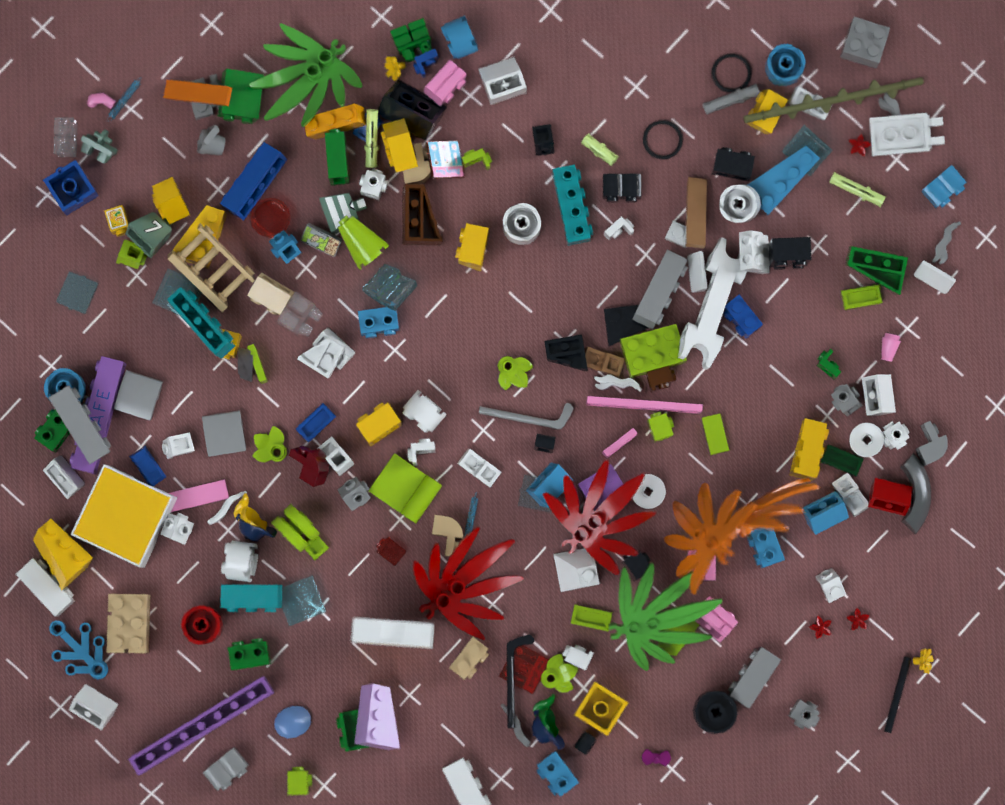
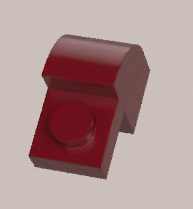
M306 446L291 449L289 456L303 464L299 479L312 487L325 484L329 472V463L325 459L327 457L320 448L310 450Z

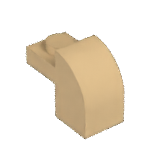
M422 143L414 144L418 167L403 171L405 184H422L432 174V161H424L428 159L426 148H422Z
M440 515L434 516L432 535L447 537L445 556L450 557L459 543L455 542V538L463 539L462 528L453 518Z

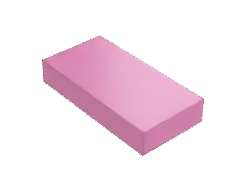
M632 428L602 452L603 455L609 458L637 436L635 429Z

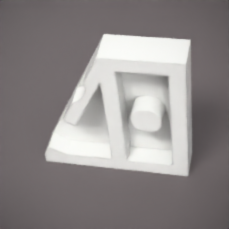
M329 336L301 354L297 359L326 378H329L347 345Z

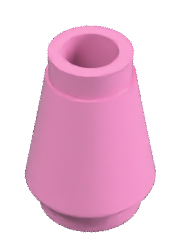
M885 333V336L882 337V360L893 361L901 342L899 341L900 336Z

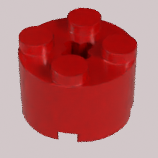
M199 605L189 609L181 621L183 634L194 644L206 645L213 643L222 632L223 623L221 616L215 609L208 606ZM203 620H205L204 624H206V628H202V630H200L198 622H202Z

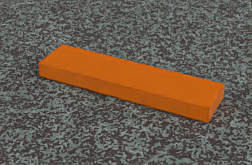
M167 79L163 98L229 107L232 87Z

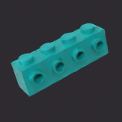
M575 164L555 168L552 170L567 245L589 242L590 236L593 235L592 225L587 223L589 211L588 207L583 204L585 192L584 188H580L579 181L582 180L580 170H576Z
M180 287L167 301L211 352L222 359L235 347V344L232 342L234 338L227 331L223 332L221 330V323L215 317L211 318L208 315V308L203 303L199 304L196 301L198 297L192 290L189 289L187 291Z

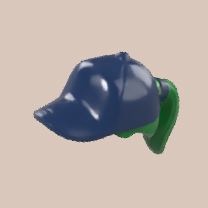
M552 694L549 698L541 700L534 705L533 713L535 718L532 723L533 736L541 744L552 742L561 750L565 743L558 734L559 729L555 724V715L550 708L555 701V695Z

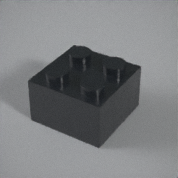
M811 237L772 238L769 242V267H774V270H784L785 267L792 266L793 269H804V266H807L812 260Z

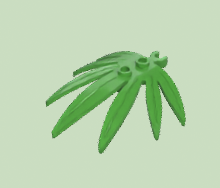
M280 23L279 26L284 34L292 42L304 49L276 44H264V49L284 59L306 60V62L266 75L249 85L252 89L272 88L286 84L303 75L267 112L264 120L268 121L293 109L318 84L301 122V126L304 127L320 109L327 92L329 80H332L333 93L340 107H343L345 104V88L340 76L353 87L361 88L363 85L358 75L347 64L336 58L346 51L344 44L341 48H336L339 42L335 39L328 50L302 32Z
M650 563L636 589L633 604H631L632 590L626 567L622 568L619 584V608L623 624L610 623L608 627L609 630H617L616 633L610 634L611 639H618L621 635L626 634L627 645L632 658L645 671L649 670V664L642 648L660 661L671 664L675 663L670 654L658 645L650 642L649 639L670 644H691L712 638L711 634L659 631L690 623L711 612L722 603L721 598L678 606L656 614V612L670 605L690 586L693 571L671 584L651 601L645 609H642L651 590L654 564Z

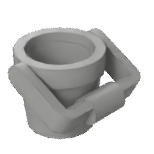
M217 125L210 126L207 130L203 129L197 141V153L203 155H222L225 137L217 135L220 131Z

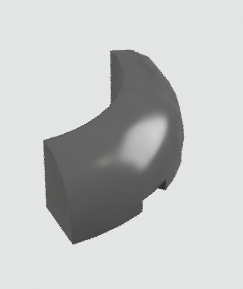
M913 453L900 466L906 474L910 486L913 487L909 510L901 522L916 534L923 526L930 510L931 485L923 464Z

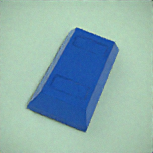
M322 403L296 430L309 443L336 416Z
M146 446L129 456L148 485L155 486L166 478V475Z

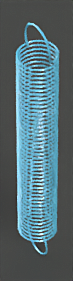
M134 80V83L132 82L127 92L125 91L128 99L135 92L133 87L135 90L139 87L138 81ZM123 96L116 103L115 108L113 107L115 115L120 112L126 103Z
M471 497V501H472V529H471V524H470V509H469L468 518H467V520H468V534L473 530V522H474V518H475L476 510H477L478 498H476V508H475V505H474V497Z

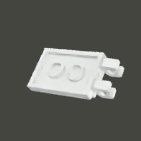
M927 113L869 118L872 156L926 152L932 149V145L945 144L944 136L931 137L930 127L942 126L943 117L929 118Z

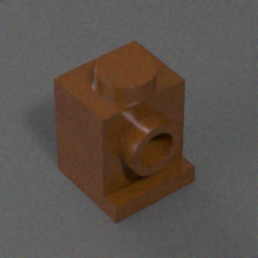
M669 366L646 373L651 393L656 391V387H659V390L670 387L669 383L676 381L675 372L670 370Z

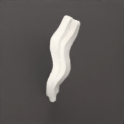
M613 375L594 377L600 383L595 384L599 390H606L611 386H617L621 389L632 386L639 392L643 390L631 378L619 379Z
M243 491L230 496L224 502L219 512L207 521L208 524L212 525L223 519L232 503L242 498L244 493L247 494V492Z

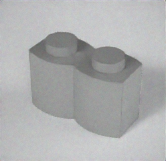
M234 747L206 769L203 774L217 791L220 788L224 791L233 784L230 781L235 776L239 779L247 772L246 767L249 764Z

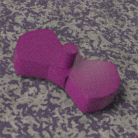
M645 749L641 759L645 765L659 763L666 767L671 761V755L667 750L658 754Z

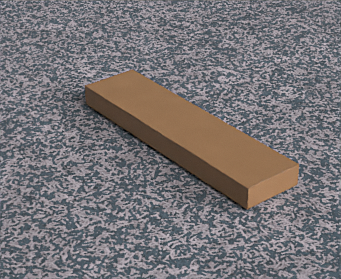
M688 177L686 247L704 249L706 246L707 179Z

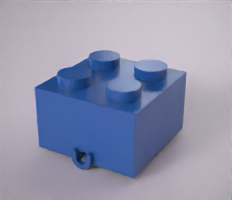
M76 160L65 167H58L55 173L43 179L66 216L99 196Z

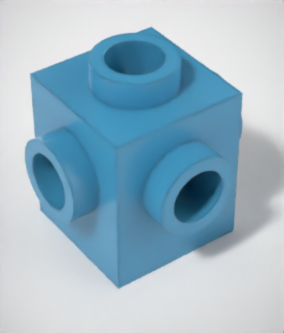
M284 230L276 234L269 241L273 247L271 252L277 259L281 257L286 264L302 253L296 246L298 243L296 238L292 234L288 235Z

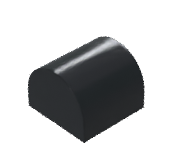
M537 433L534 450L553 453L556 437Z
M583 731L573 747L584 755H588L597 739Z

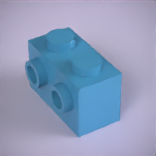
M396 306L358 311L361 335L367 339L375 338L377 334L384 333L385 336L395 335L396 331H400Z
M550 463L526 491L540 506L549 508L543 493L548 492L558 498L564 493L563 477L568 474L559 464Z
M836 491L802 508L806 522L815 535L849 518L845 503Z
M757 528L747 536L750 548L753 547L756 554L753 557L757 566L760 565L761 568L785 560L773 529Z
M556 751L537 764V773L543 780L547 778L550 782L548 787L554 795L559 794L561 797L579 783Z

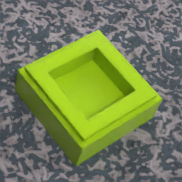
M319 536L314 540L309 539L307 541L308 546L305 548L314 561L329 549Z

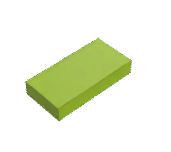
M879 284L841 291L844 310L883 303Z
M254 344L249 345L247 349L250 350V355H253V366L258 380L261 384H264L268 380L256 346Z
M721 414L701 418L710 455L729 451Z
M574 605L570 624L608 632L612 612Z

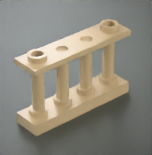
M200 223L198 230L201 233L181 252L178 251L176 253L172 250L167 255V259L223 312L228 307L227 297L247 278L253 283L255 281L253 276L255 273L248 265L244 267L213 236L214 232L207 225L203 226ZM207 238L214 247L194 266L190 267L185 262L187 260L186 257ZM221 252L228 260L208 279L203 280L199 276V271ZM233 265L242 272L222 292L216 293L212 289L214 287L213 284Z

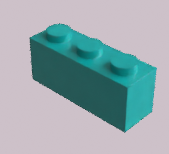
M221 585V608H227V612H238V608H246V612H257V608H265V612H276V608H282V585Z

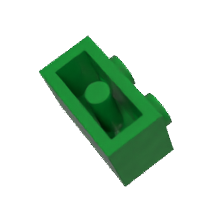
M52 409L46 416L48 420L45 424L40 425L36 429L34 439L56 453L70 435V432L56 409Z
M263 638L252 639L251 644L245 645L243 641L234 642L232 647H228L231 671L271 664L268 641H263Z

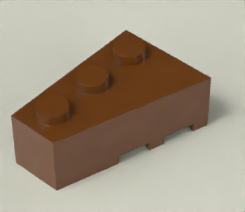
M405 184L402 188V245L440 246L443 243L425 185Z

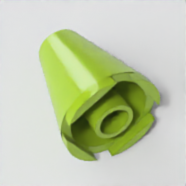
M346 215L338 221L340 225L337 228L358 269H362V264L366 266L382 253L380 251L382 247L386 249L389 246L386 241L353 216L348 217Z

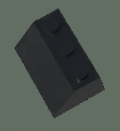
M398 79L383 96L378 108V114L391 122L405 119L408 131L417 138L426 141L434 131L447 106H439L424 93Z

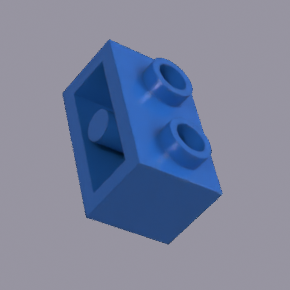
M740 295L725 305L723 315L729 322H733L736 326L735 330L741 337L744 336L747 339L762 327L763 323Z

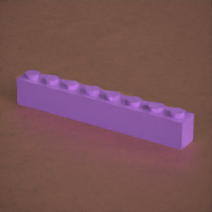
M263 676L130 757L129 761L137 775H142L275 692L266 677Z

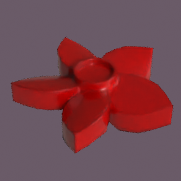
M862 134L858 136L857 140L850 139L849 143L854 146L850 154L859 152L860 155L865 156V148H868L871 143L864 141Z
M858 608L855 609V616L850 615L846 617L849 621L853 622L851 626L852 631L859 626L867 629L864 621L868 619L869 615H861Z
M817 616V624L809 626L810 629L816 631V639H819L823 634L831 635L830 630L827 628L830 626L831 620L823 622Z

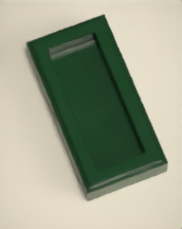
M828 444L821 463L857 477L864 459Z

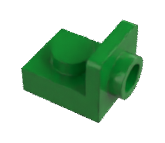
M830 349L828 352L824 350L817 358L820 362L816 366L835 380L841 373L840 367L831 360L829 362L827 360L833 353V350Z

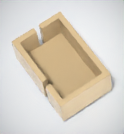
M108 594V612H112V616L108 615L107 653H149L150 595Z

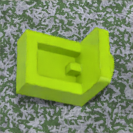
M483 148L474 151V149L467 151L462 157V163L465 168L483 161L486 170H489L490 163H492L489 153H485Z

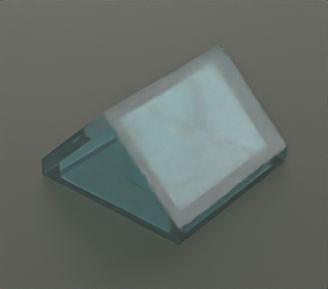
M804 125L782 152L789 157L804 146H808L820 157V160L807 173L811 176L833 150Z

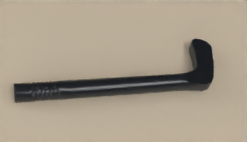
M529 634L511 640L506 645L508 729L515 728L514 650L516 647L534 643L533 636Z

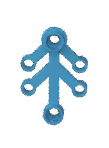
M53 621L49 626L50 633L54 636H60L75 652L55 650L52 653V659L56 662L62 660H84L89 666L68 664L65 667L66 674L89 673L94 679L104 678L108 674V665L103 661L105 639L101 636L94 638V660L89 655L91 624L85 622L80 625V645L66 631V625L62 621ZM57 625L62 627L60 632L55 630ZM84 625L89 626L87 632H84L82 629ZM98 638L102 639V645L100 646L96 644ZM57 652L61 654V658L59 660L55 658V654ZM70 666H73L75 668V671L73 673H69L68 668ZM97 666L102 667L101 673L96 672L95 669Z

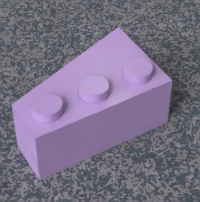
M376 684L361 686L355 744L385 750L400 749L390 687Z

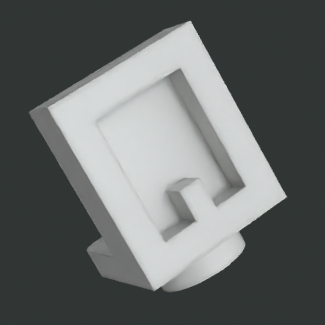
M621 216L604 231V236L608 240L612 237L616 239L623 232L622 228L631 236L634 233V225L627 218L624 220Z
M673 221L665 239L686 248V226Z
M190 432L171 436L163 441L162 450L167 459L195 451Z

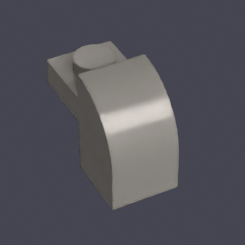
M931 421L920 425L928 443L915 449L923 466L940 459L948 447L947 436L944 435L939 438L937 435L939 430Z

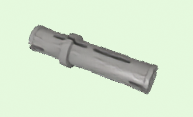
M756 84L741 90L738 88L735 92L702 103L704 111L708 115L733 104H742L745 100L756 97L759 94V89Z

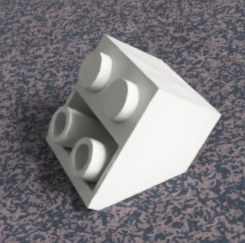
M514 57L478 69L491 105L527 92L523 75Z

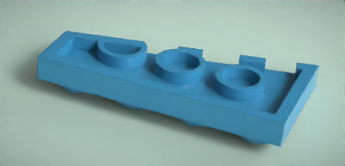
M804 146L747 184L758 193L761 209L769 215L820 160V157L808 146Z

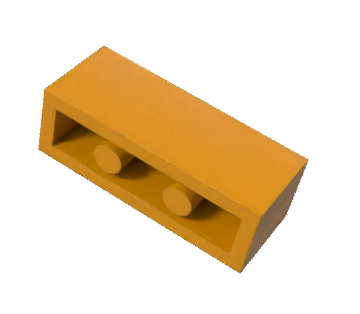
M354 103L316 114L305 126L306 136L316 140L325 137V133H329V130L339 129L342 132L366 126L364 107Z

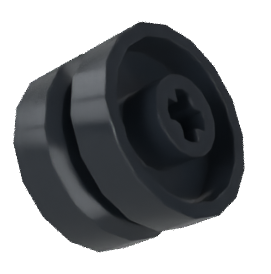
M720 691L705 692L698 697L693 707V717L698 727L713 734L724 733L731 729L738 715L737 705L733 698ZM712 709L718 710V714L716 716H713V713L711 712Z

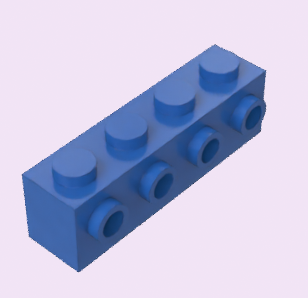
M263 142L256 150L250 162L246 164L240 176L234 181L230 190L223 196L220 204L227 211L244 221L288 159L280 151Z

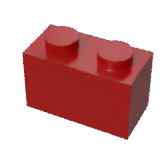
M875 478L870 488L868 507L906 516L911 503L913 487Z

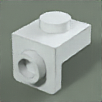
M832 568L816 576L829 603L846 595L840 577Z

